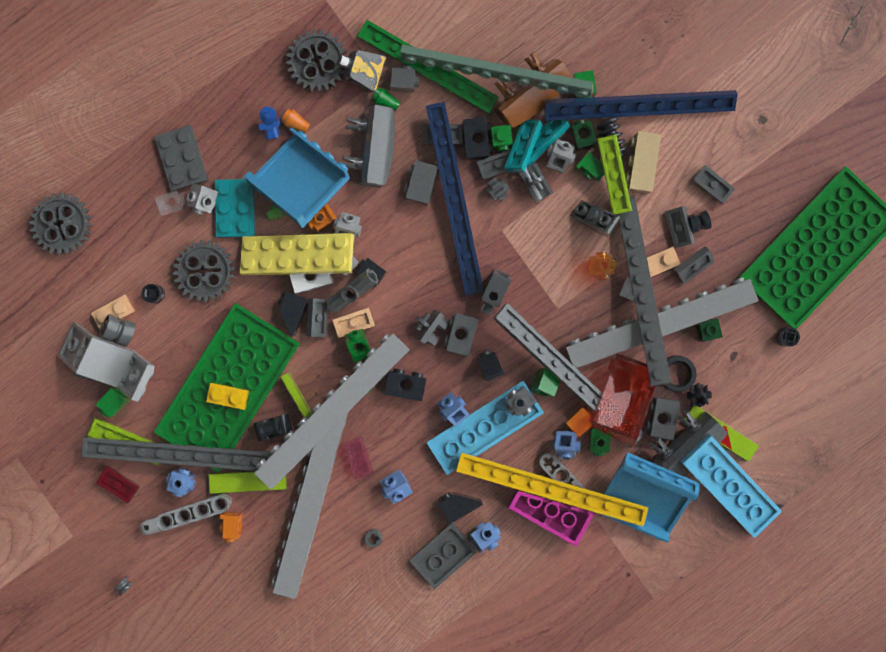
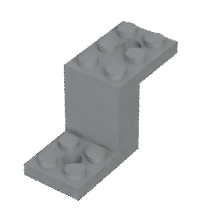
M76 322L72 323L57 355L76 374L115 386L131 400L137 402L145 393L146 384L153 376L155 367L134 349L95 336Z

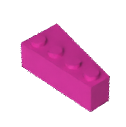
M515 490L506 506L576 547L595 512L517 490Z

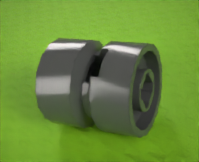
M108 314L103 321L100 337L110 341L115 339L116 343L127 346L133 337L135 323L125 319L120 321L119 317Z

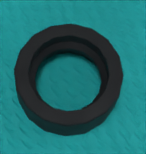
M679 355L670 356L667 358L668 367L676 362L683 363L687 367L689 375L687 380L681 385L671 383L663 386L675 392L686 391L695 383L697 377L696 367L687 357Z

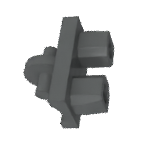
M536 163L527 167L524 173L519 172L535 202L553 193Z
M434 310L431 315L425 313L423 318L417 316L415 319L419 323L416 329L419 330L416 338L424 344L427 343L434 346L439 337L433 334V331L436 327L444 331L448 327L449 322L437 310Z

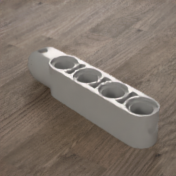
M221 493L165 511L158 516L149 518L138 527L143 535L170 530L223 513L231 506L232 499L228 494ZM218 499L225 501L226 505L224 508L218 505ZM200 504L207 507V513H202L199 510ZM182 510H185V511L188 512V514H189V518H188V519H184V518L182 517V515H181ZM164 516H167V517L170 518V520H171L170 525H167V524L164 523V521H163V517H164Z

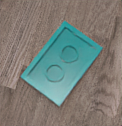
M246 179L215 180V191H218L215 200L216 237L255 236V189L248 184Z

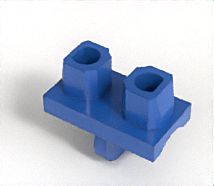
M263 107L259 113L262 120L259 123V129L265 131L267 140L277 138L280 135L279 125L281 124V118H276L277 114L273 107Z

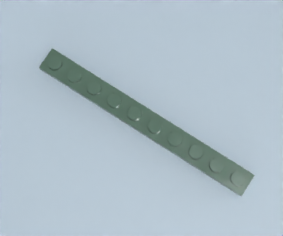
M402 45L400 51L403 60L410 64L422 63L430 68L437 66L442 67L446 71L457 70L466 75L477 74L486 79L492 77L502 82H517L521 86L533 85L541 90L553 89L561 94L568 92L581 98L592 97L593 82L406 45Z

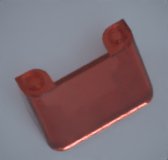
M616 354L615 359L611 358L608 366L611 372L596 412H591L588 422L591 423L592 428L624 444L635 447L656 386L651 387L646 363Z

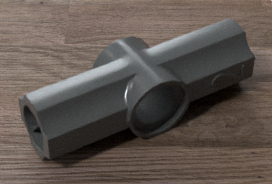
M366 269L355 279L350 280L343 288L326 300L328 309L331 312L338 313L350 303L355 302L359 296L378 283L375 272Z

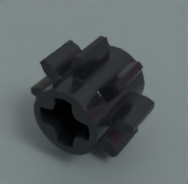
M700 383L692 386L690 392H687V399H691V405L698 407L705 404L708 405L709 399L712 398L711 391H708V385Z

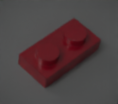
M109 466L105 467L96 482L126 503L131 502L140 487Z

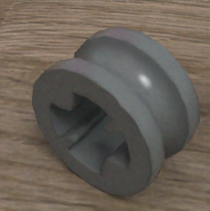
M370 529L365 536L366 544L371 548L378 547L382 542V533L378 529ZM371 534L379 537L376 543H372V540L369 541Z
M126 577L114 590L119 591V595L122 596L133 583L128 582Z

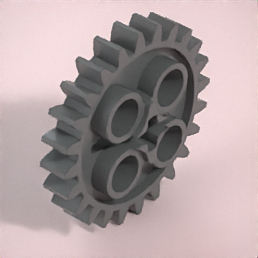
M314 29L312 35L308 31H306V37L299 34V42L293 40L295 47L289 46L292 53H288L286 56L291 60L287 61L286 64L292 66L288 69V72L294 73L291 78L293 80L298 79L296 83L298 86L304 83V90L310 86L311 92L318 88L321 93L322 87L329 91L330 84L336 87V80L342 82L339 76H343V69L345 68L338 66L337 60L340 55L346 54L347 50L341 49L344 44L343 42L337 43V36L332 38L331 32L325 35L323 29L320 31V34H317ZM311 45H314L317 56L320 59L319 62L324 72V77H321L318 66L315 63ZM327 45L328 50L321 53L318 51L320 46ZM303 52H310V56L307 59L301 58ZM333 63L335 66L331 71L325 70L326 64ZM311 69L317 71L314 77H308L307 72Z
M60 192L58 197L57 194L52 193V199L45 196L46 202L39 200L40 207H33L37 212L36 214H30L34 218V221H29L30 224L34 225L30 231L36 232L32 238L39 239L37 245H44L43 250L48 251L50 249L52 254H55L57 251L58 255H63V252L70 254L71 249L75 252L78 251L77 245L84 247L83 240L89 241L86 234H92L88 227H92L93 224L88 223V220H91L93 217L86 215L90 209H83L85 203H79L80 198H73L71 194H67L65 197V193ZM71 208V215L66 217L65 211ZM52 212L53 218L51 221H48L47 215ZM74 226L76 228V232L74 235L71 236L70 228ZM53 231L57 232V237L55 240H52L51 234Z
M200 240L199 246L196 242H193V248L186 245L187 252L180 250L182 258L176 257L179 264H173V266L178 268V271L173 272V274L179 277L174 280V282L181 283L178 289H185L183 295L190 293L189 299L193 300L197 296V302H201L202 298H204L205 302H209V297L216 301V295L223 297L222 291L229 292L226 286L233 285L230 278H236V276L232 275L231 272L235 271L236 268L230 266L235 261L228 260L231 253L224 254L225 247L219 249L220 244L215 243L212 247V241L208 240L207 245H205V242ZM212 256L217 257V264L215 266H211L209 263ZM196 257L198 265L193 268L190 262ZM221 268V272H206L205 275L201 273L188 274V271ZM213 275H217L219 278V282L216 285L211 283ZM197 276L200 280V283L198 286L194 287L192 285V279Z

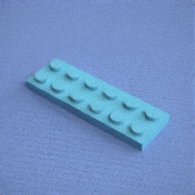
M524 381L516 384L471 413L470 416L456 427L452 425L427 441L429 448L447 475L457 469L461 453L476 457L544 413L537 402L531 406L533 410L526 416H518L516 413L512 415L505 407L508 405L506 402L508 397L506 395L515 388L519 390L524 386L532 395ZM519 399L516 404L521 405L523 400Z
M708 434L680 461L754 538L782 512L711 435Z

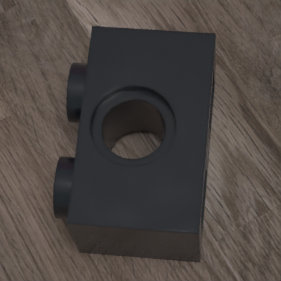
M486 117L463 119L466 161L488 158L490 153H493L492 141H488V134H491L490 122H486ZM479 134L483 137V141L475 143L472 139L473 136Z
M393 368V372H388L385 395L423 401L427 378L423 377V373L412 372V375L404 374L405 370ZM403 379L411 381L410 389L405 390L401 387Z

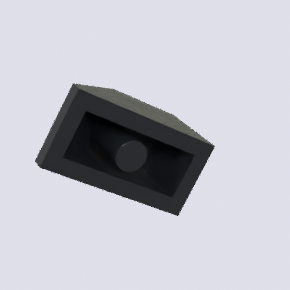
M286 291L285 294L282 293L278 302L280 304L279 310L289 334L296 335L307 309L308 299Z
M490 350L479 354L480 358L477 361L486 382L504 375L495 352L491 353Z
M447 492L438 501V505L449 524L483 505L480 498L457 492L452 494Z

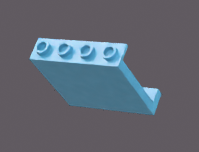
M291 127L290 131L293 136L255 175L248 171L244 178L252 188L303 228L341 189L350 177L347 173L348 168L342 162L337 163L334 161V157L326 151L324 153L315 141L310 142L302 131L299 130L297 132Z
M627 452L603 494L649 507L644 526L606 515L603 516L668 543L670 532L691 500L695 501L699 496L700 483Z

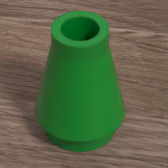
M379 87L371 99L375 103L374 105L392 108L394 112H396L401 103L386 89Z

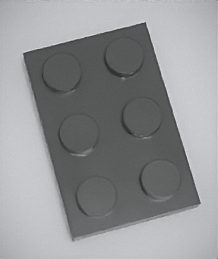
M191 125L154 136L172 192L190 187L192 183L200 184L209 181Z
M451 523L411 557L409 561L435 590L478 551L457 526Z

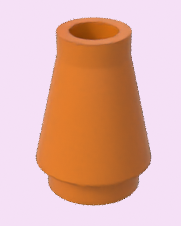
M287 109L281 120L284 126L292 127L297 131L300 130L304 134L310 126V123L303 119L294 109Z

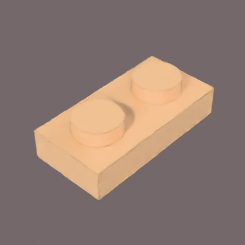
M674 247L647 257L651 277L681 264Z
M123 295L92 312L91 315L101 330L103 321L108 314L117 316L121 320L134 313L135 310L127 295Z
M369 308L333 320L338 338L344 337L345 334L353 330L362 328L365 330L375 326Z

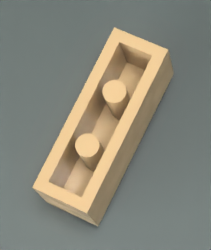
M638 131L635 136H632L630 147L633 148V153L628 158L630 173L626 174L628 191L645 194L653 192L661 134Z

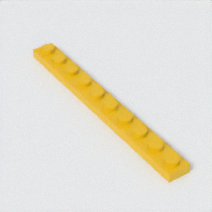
M461 453L456 472L640 526H644L649 508L465 453Z

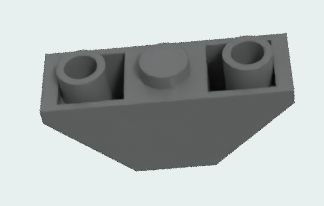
M583 200L579 202L571 214L573 218L607 238L620 219L618 215Z

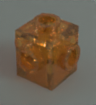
M597 252L596 256L587 258L589 277L598 276V280L609 279V275H613L614 271L617 270L616 259H613V255H607V252ZM601 263H603V264L605 265V268H604V269L601 268V266H600Z

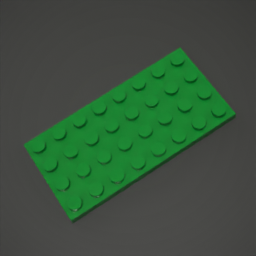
M844 166L738 278L750 279L756 295L790 328L797 329L886 236V203L847 166Z
M235 303L154 433L171 444L235 449L301 343L243 306ZM210 383L249 390L246 409L243 410L206 402ZM209 467L217 473L222 470V468Z

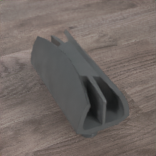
M369 105L365 109L364 120L350 117L346 119V122L355 125H346L345 129L362 131L363 133L360 158L343 155L342 160L350 162L343 163L347 168L359 171L358 185L381 188L382 185H386L393 158L395 140L394 110L385 106Z
M688 410L683 411L687 419L678 415V419L687 429L668 447L659 437H655L659 446L650 441L649 445L659 454L651 463L684 477L689 474L690 471L680 461L708 434L718 444L728 434L706 411L696 420Z

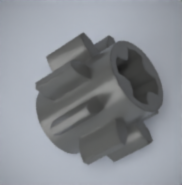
M493 178L488 182L489 188L486 191L494 201L498 198L502 201L508 197L507 191L510 188L502 178L499 180Z

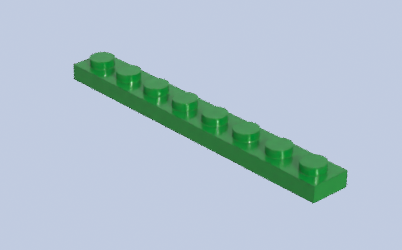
M366 20L357 35L362 41L403 65L411 66L420 75L487 114H490L499 99V96L454 70L446 71L442 67L437 66L430 68L422 63H407L403 60L400 53L402 45L413 46L369 20Z

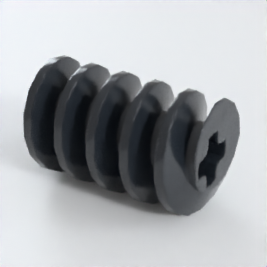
M619 117L601 122L596 127L597 131H603L598 137L603 138L617 134L621 158L629 155L623 154L628 148L621 147V144L625 142V139H619L623 132H617L621 125L614 123Z

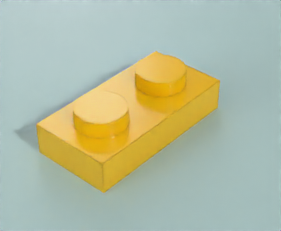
M210 383L206 402L245 410L249 390Z

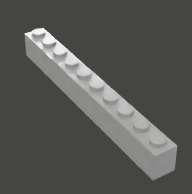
M744 277L732 281L733 285L726 287L723 284L715 287V291L708 294L707 291L696 294V299L689 301V298L677 301V306L671 307L669 304L659 308L658 317L662 337L758 302L751 280H744ZM634 318L623 321V326L616 328L615 325L604 328V333L598 334L596 331L586 335L587 339L580 341L577 338L569 341L566 350L572 365L578 368L643 344L638 320L634 321Z
M394 334L384 336L380 341L382 345L377 350L373 348L366 355L368 359L364 363L360 361L352 369L354 373L350 377L346 375L339 382L341 386L336 391L332 389L325 396L327 400L322 405L318 403L311 410L313 415L309 419L304 417L297 424L300 428L295 433L291 430L283 438L286 442L281 447L276 445L270 451L272 456L267 461L263 459L256 466L258 470L255 474L270 489L410 350Z
M348 413L308 452L307 457L310 458L308 465L305 464L302 475L305 476V479L298 487L297 494L300 497L298 502L295 501L292 513H295L293 520H290L288 523L287 531L290 533L288 539L285 538L283 541L282 550L285 551L283 557L278 559L276 567L279 568L278 576L274 575L271 584L274 587V594L295 599L298 595Z

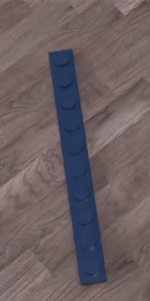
M736 90L550 99L545 100L544 119L545 121L735 111L738 93Z
M445 102L426 105L465 295L484 292Z

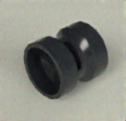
M702 211L698 215H688L693 234L701 229L708 230L712 228L711 219L707 211Z
M147 284L142 289V297L146 302L160 303L165 298V290L160 285Z
M781 328L777 331L775 339L781 346L792 347L799 342L800 334L795 328Z

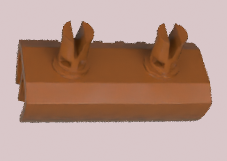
M534 52L530 54L532 60L529 57L524 59L534 71L572 78L563 62L559 59H552L544 66ZM496 82L494 85L505 98L494 107V110L506 125L515 127L540 112L545 107V100L555 99L560 93L553 89L541 90L533 85L520 86L513 90L508 82H502L503 86Z

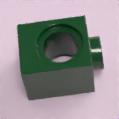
M585 120L574 122V126L571 127L570 131L576 151L594 147L597 142L591 121L585 122ZM585 130L588 137L586 139L580 138L578 131Z
M718 318L695 324L699 342L723 337Z

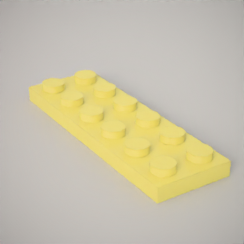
M352 233L243 237L239 273L241 275L351 273L354 235Z

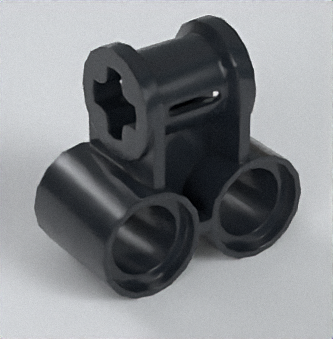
M288 414L253 423L258 442L288 434L292 430Z

